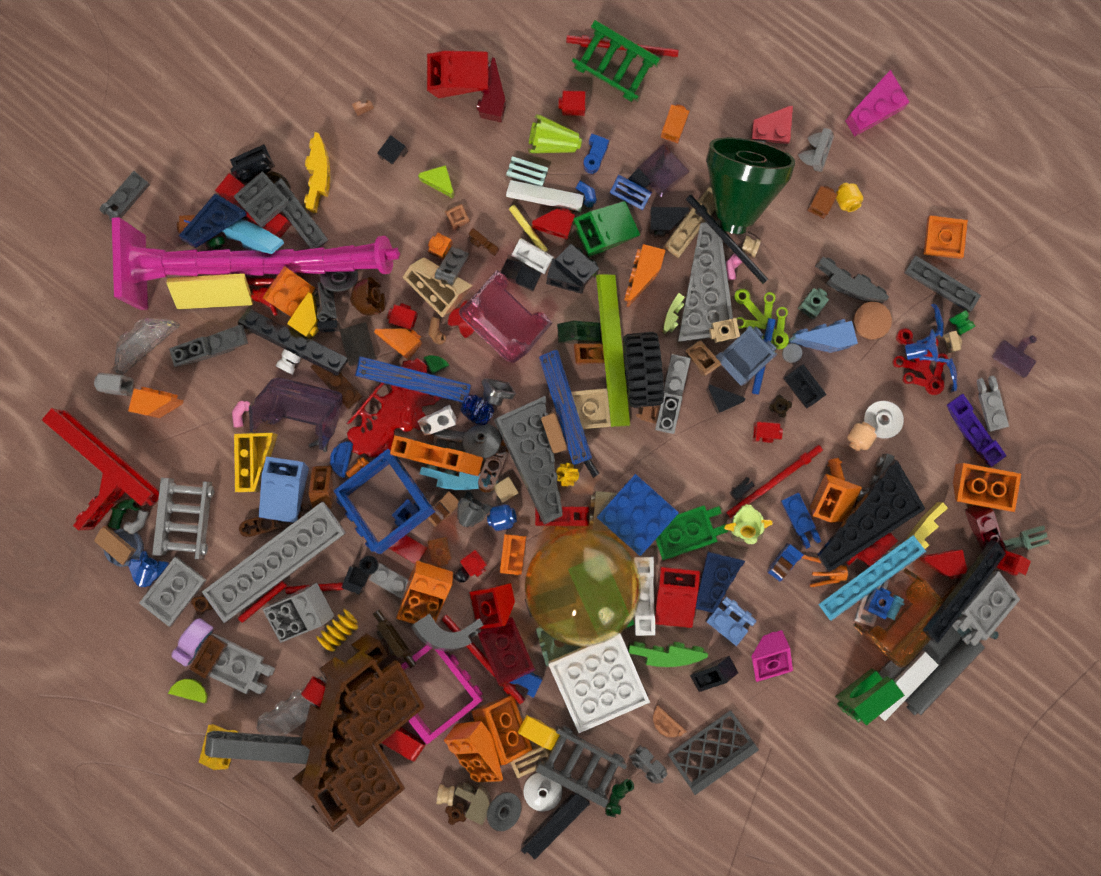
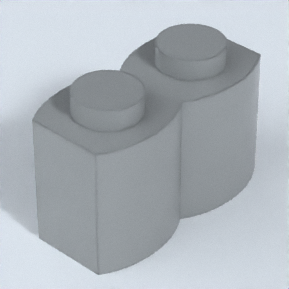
M98 373L94 380V386L98 392L131 396L134 380L125 375Z

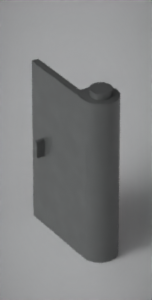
M933 615L878 671L882 679L888 676L894 681L922 651H925L939 665L905 700L908 704L906 708L913 715L918 713L921 716L985 649L980 642L976 646H973L971 642L967 645L962 639L967 632H962L960 628L956 631L953 626L950 627L938 644L932 642L923 629Z

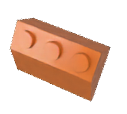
M967 463L956 464L953 478L955 500L957 502L1015 512L1021 474Z
M511 695L471 711L474 721H482L491 733L500 766L506 765L533 750L529 739L518 733L523 721L515 699Z

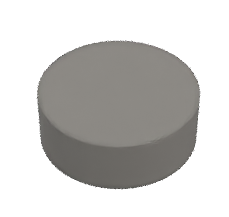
M788 344L782 351V357L788 363H795L801 359L802 349L797 344Z

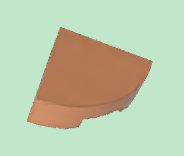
M366 100V103H361V101L352 103L357 116L374 109L372 102Z

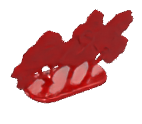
M416 358L414 361H403L401 365L403 368L427 373V365L419 358ZM380 382L346 423L350 424L357 415L362 416L361 426L352 427L347 432L348 439L353 443L352 452L358 455L365 453L371 458L378 457L387 449L391 450L394 430L396 428H400L403 432L411 431L413 428L421 430L417 421L426 416L422 411V407L434 405L442 397L391 385L393 389L391 393L380 396L377 392L384 384ZM374 397L381 402V409L377 413L369 414L365 410V406ZM372 416H377V419L373 420ZM367 418L370 419L373 426L372 430L370 431L366 426V423L369 422ZM362 427H364L365 429L364 433L361 432Z

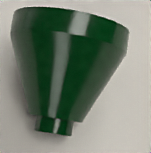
M725 137L717 138L710 142L706 163L716 214L721 220L720 226L722 229L733 234H744L747 227L752 226L791 180L795 159L789 153L766 143L743 138Z

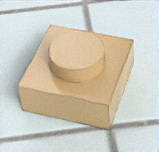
M957 331L943 335L947 353L961 350L962 340Z

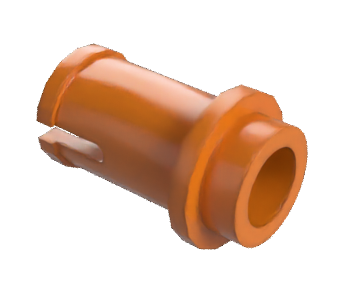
M364 457L358 458V462L346 472L349 478L369 464Z
M839 458L828 460L827 467L830 468L831 475L845 480L841 467L842 461Z

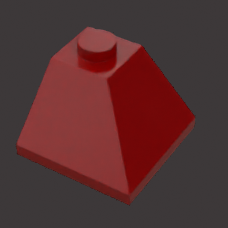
M511 583L469 592L475 620L480 619L483 623V626L479 629L506 625L515 604Z

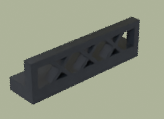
M573 791L521 844V851L524 854L528 852L535 860L590 805V802Z

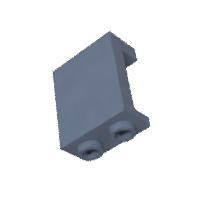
M748 326L747 330L716 356L721 365L741 386H744L778 355L775 352L777 348L771 341L766 342L762 338L764 334L756 326L754 328Z

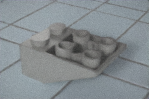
M317 582L262 609L280 643L321 627L334 617Z

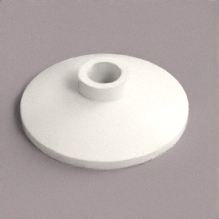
M878 401L870 405L866 410L864 422L876 429L877 437L891 438L902 429L904 417L900 408L894 403ZM882 415H887L889 419L887 421L883 420Z
M538 772L531 775L524 785V798L527 804L537 811H549L556 807L561 800L562 786ZM545 790L547 794L540 796L539 792Z

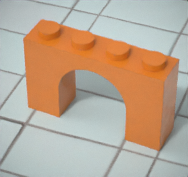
M395 435L390 455L478 477L483 457L450 448H442Z

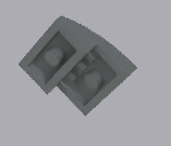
M263 171L234 195V198L261 228L290 204Z

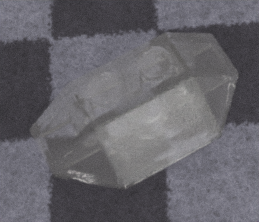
M145 318L137 321L134 324V328L129 332L123 333L119 338L120 340L116 343L114 371L124 375L176 330L180 324L168 319Z

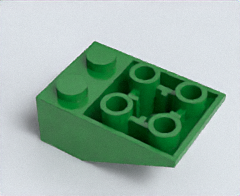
M625 201L590 211L573 219V225L588 258L640 236Z

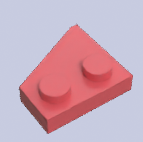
M788 106L755 119L752 125L751 140L789 144L793 106Z

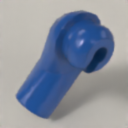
M580 180L576 189L585 194L586 200L584 205L591 208L597 201L595 190Z

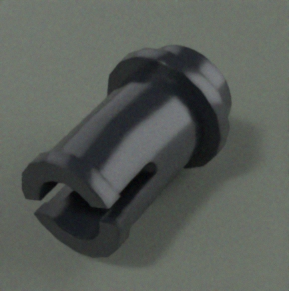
M746 477L735 488H731L730 494L736 501L742 500L743 495L755 485Z

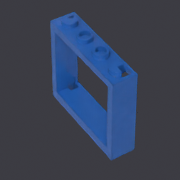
M390 449L385 450L334 490L337 496V503L341 507L344 506L347 511L345 515L351 522L354 521L357 526L355 530L361 537L364 536L366 539L365 545L369 547L371 552L374 551L378 554H382L435 513V510L398 457L390 455ZM390 464L421 510L379 542L348 496Z

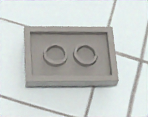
M174 557L139 604L170 627L207 579L181 559Z

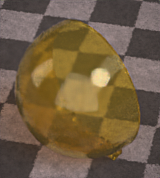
M555 527L554 534L550 533L549 540L532 557L525 576L526 603L538 626L555 640L572 646L586 647L599 645L619 635L635 616L641 597L639 570L634 558L626 549L627 544L614 533L608 535L606 532L593 529L568 530V528Z

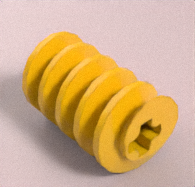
M345 608L343 609L345 616L338 614L339 621L331 620L334 625L333 627L327 624L326 628L328 631L321 630L322 637L316 635L320 644L331 652L336 650L335 646L339 647L341 645V640H347L346 635L351 636L353 634L352 629L355 631L358 629L357 620Z

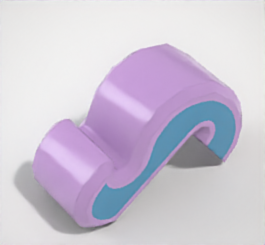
M201 618L194 620L179 638L178 646L172 652V658L183 666L190 665L196 657L202 642L213 632V627Z

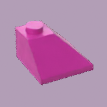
M780 630L764 635L751 656L756 682L793 671L791 651L783 631Z

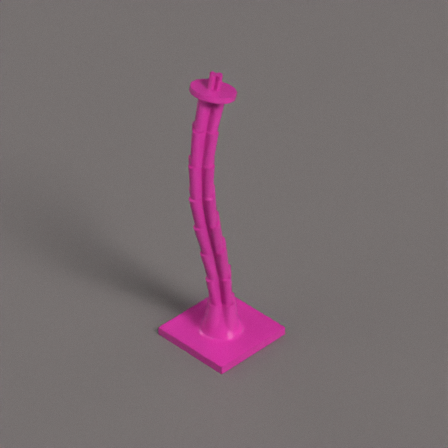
M120 217L112 218L114 297L139 310H148L147 281L167 277V275L245 274L263 276V274H279L284 266L294 273L326 274V272H354L356 269H379L382 274H390L393 268V260L399 259L400 256L398 248H392L386 236H378L375 243L356 247L350 245L331 249L323 247L298 251L286 249L276 250L273 254L256 250L230 251V249L198 252L195 249L166 252L165 250L146 248L145 234Z

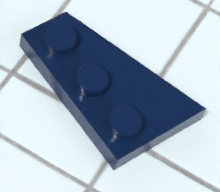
M214 194L180 233L179 237L184 242L197 248L247 214L243 209Z
M707 552L695 609L714 613L745 561Z

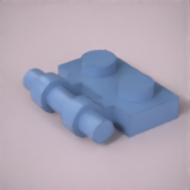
M725 596L722 600V603L727 606L724 611L717 607L715 612L711 613L705 622L737 646L748 632L743 625L747 622L753 626L757 620L751 616L752 614L749 611H744L739 607L734 599L730 600ZM732 611L740 617L738 621L729 616Z

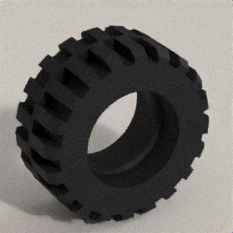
M652 331L626 334L623 337L629 404L633 408L659 406L664 401V383L657 333Z

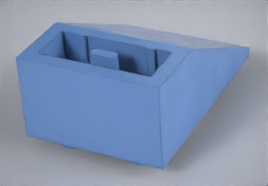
M845 319L835 321L829 327L826 324L816 326L809 332L808 329L796 331V333L792 334L793 337L789 339L791 344L794 343L828 353L848 349L858 344L852 321L846 322Z
M266 456L261 478L259 518L290 523L298 520L309 467L304 462Z

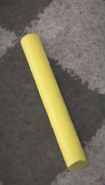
M515 205L509 208L510 212L536 247L547 252L548 249Z

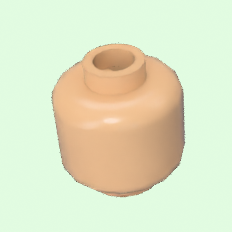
M862 422V424L856 423L847 436L851 442L849 446L856 451H860V449L868 450L877 437L876 429L866 422Z

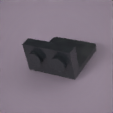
M265 144L230 159L233 166L230 170L240 182L250 181L262 171L268 173L271 171V168L275 167Z

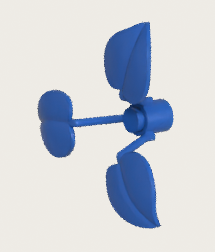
M931 304L935 309L936 332L931 329L928 337L918 340L917 343L905 345L907 359L919 358L920 361L945 362L950 369L954 383L951 392H955L957 390V371L952 358L950 360L938 358L936 336L940 335L943 337V319L938 306ZM929 350L932 353L933 357H928L924 355H927Z

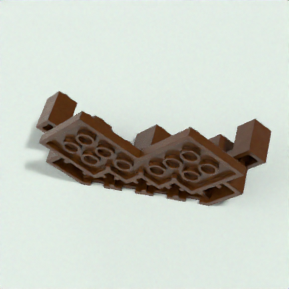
M367 633L351 644L356 654L345 663L334 657L319 668L327 683L321 707L310 704L301 743L310 750L306 768L292 778L300 791L312 802L313 806L311 808L319 820L331 832H334L348 820L347 815H349L355 826L359 828L405 789L379 744L425 708L398 661L394 660L382 671L377 664L388 657V654L381 642Z

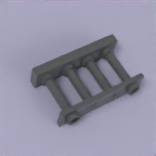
M556 726L555 731L560 736L547 761L544 760L542 762L539 760L537 762L536 772L605 808L608 803L605 791L618 766L623 769L627 767L626 762L623 761L624 757L617 753L612 755L572 734L573 731L566 726H562V728ZM566 739L577 745L564 770L559 771L554 768L553 764ZM585 748L593 752L594 755L582 778L576 780L571 777V772ZM602 757L610 761L611 764L599 787L593 789L588 786V781Z

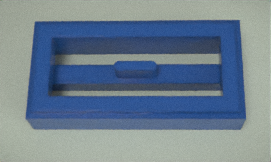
M621 175L617 176L610 191L611 194L641 210H644L652 194L651 191ZM628 187H630V188H632V189H634V190H636V191H638V192H640V193L646 195V197L643 196V195H641V194H639V193H637V192H635V191H633V190H631V189H629ZM616 188H619L627 192L628 194L642 200L643 203H640L637 200L619 192L618 190H616Z

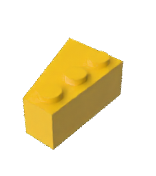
M234 434L235 492L261 491V478L266 456L271 457L278 434Z

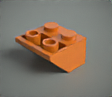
M141 386V390H133L128 411L161 418L182 405L184 400L177 399L178 395Z
M825 474L810 505L812 515L831 523L844 522L849 516L862 487Z

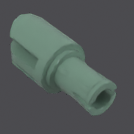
M1044 525L1022 531L1018 537L1003 540L1005 550L1012 551L1022 547L1029 550L1049 544V540H1041L1048 537L1046 532L1033 534L1045 530Z

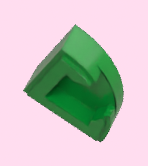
M429 355L424 357L433 375L450 366L445 359L439 356Z

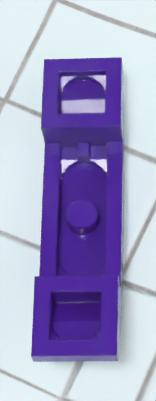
M960 394L946 405L963 436L989 467H993L1007 456L997 441L992 440L972 410L974 408L964 394Z

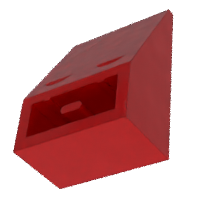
M439 51L427 54V91L435 97L444 98L488 90V52Z
M659 566L654 615L655 624L693 627L700 571Z

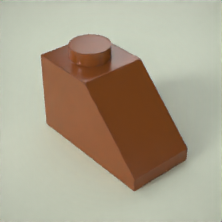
M331 465L312 467L308 493L312 509L321 502H325L329 509L332 508L334 493Z

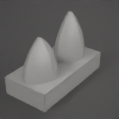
M823 128L822 132L809 136L808 141L817 149L798 154L799 158L804 163L813 166L815 171H823L834 139L831 129Z

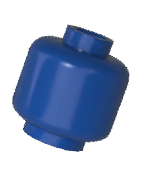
M507 504L492 507L490 515H487L489 526H492L496 531L511 529L514 523L517 522L515 509Z

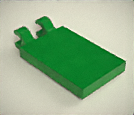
M705 505L678 514L655 539L662 560L718 542L716 536L728 532V530L724 529L726 524L713 528L709 518L722 514L720 507L717 506L706 510Z

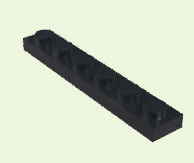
M249 308L238 320V325H243L244 329L337 376L348 362L347 357Z
M991 540L924 627L923 631L932 642L938 644L1006 555L997 541Z

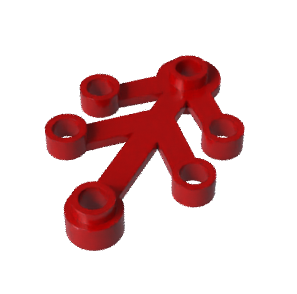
M904 328L897 332L896 340L898 343L905 345L914 343L911 330ZM903 333L908 334V339L903 338ZM928 350V354L924 356L932 357V353ZM938 354V358L942 356L944 359H948L946 354ZM897 356L893 359L892 364L894 367H903L922 372L925 377L923 379L915 377L911 372L905 373L902 376V381L905 384L923 386L927 393L931 395H938L944 390V381L941 379L944 364H946L945 362H936L935 370L932 374L929 369L930 360L920 361L919 358L914 359L915 362L905 360L903 356ZM897 358L901 359V365L896 363ZM907 375H910L912 378L910 382L906 380ZM933 382H936L938 384L937 389L933 388Z

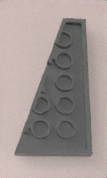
M545 396L494 419L543 524L563 516L560 493L557 488L556 480L558 479L554 467V453L541 420L543 416L548 414L546 412Z

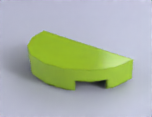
M186 678L177 681L168 692L171 695L207 703L208 695L205 692V688L201 682L195 679Z

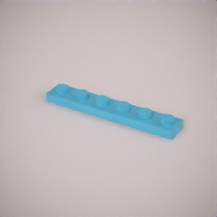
M913 535L818 605L829 620L832 621L927 551Z

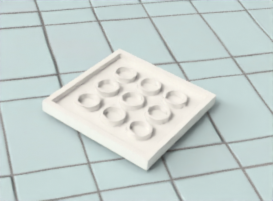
M619 631L548 662L578 733L650 703Z

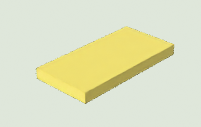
M245 274L167 278L166 283L177 309L253 305Z

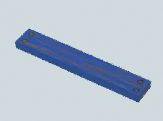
M553 350L540 356L539 359L572 463L577 465L592 459L559 352L558 350Z
M359 357L355 373L357 377L462 403H467L471 387L470 384L364 357Z

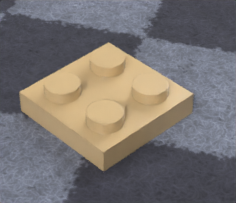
M607 388L571 392L583 430L611 427Z

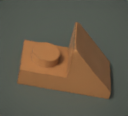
M701 340L685 350L687 356L697 366L701 376H706L721 365V362Z

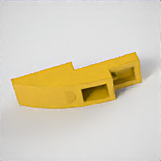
M315 132L314 138H311L309 143L310 155L305 160V167L313 176L309 177L308 186L310 190L304 199V205H306L307 210L313 213H317L320 196L328 197L330 189L328 153L322 137L319 133Z

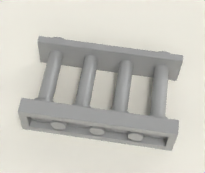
M161 478L152 555H166V552L169 550L195 552V559H203L208 551L206 536L210 499L214 495L212 482H203V487L176 485L174 483L175 479ZM176 492L202 495L201 505L174 504L172 502L173 494ZM173 512L199 514V524L172 523L170 516ZM171 531L197 533L196 545L173 543L168 540V534Z

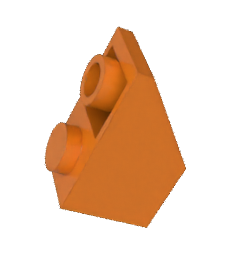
M671 104L661 138L678 144L689 110H686L682 105Z

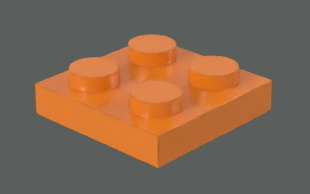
M928 216L924 255L957 259L964 258L968 220Z
M284 266L263 296V299L292 317L308 292L312 294L315 287Z

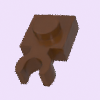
M471 229L468 233L471 239L470 242L477 248L481 246L495 256L499 248L477 230Z

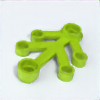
M737 290L734 295L735 301L738 304H744L757 319L755 321L745 320L742 317L736 318L743 321V326H738V329L747 328L748 326L754 328L756 326L759 329L766 330L768 318H772L773 302L776 299L775 295L771 292L764 295L765 309L763 315L749 299L750 293L748 290ZM740 293H745L746 298L744 300L739 298ZM771 295L773 301L768 302L766 296ZM780 307L776 310V316L778 317L777 328H774L771 340L778 350L785 348L789 343V337L784 332L785 317L788 315V310L785 307ZM783 309L785 316H780L778 311ZM778 336L783 338V342L780 344L776 342V337Z

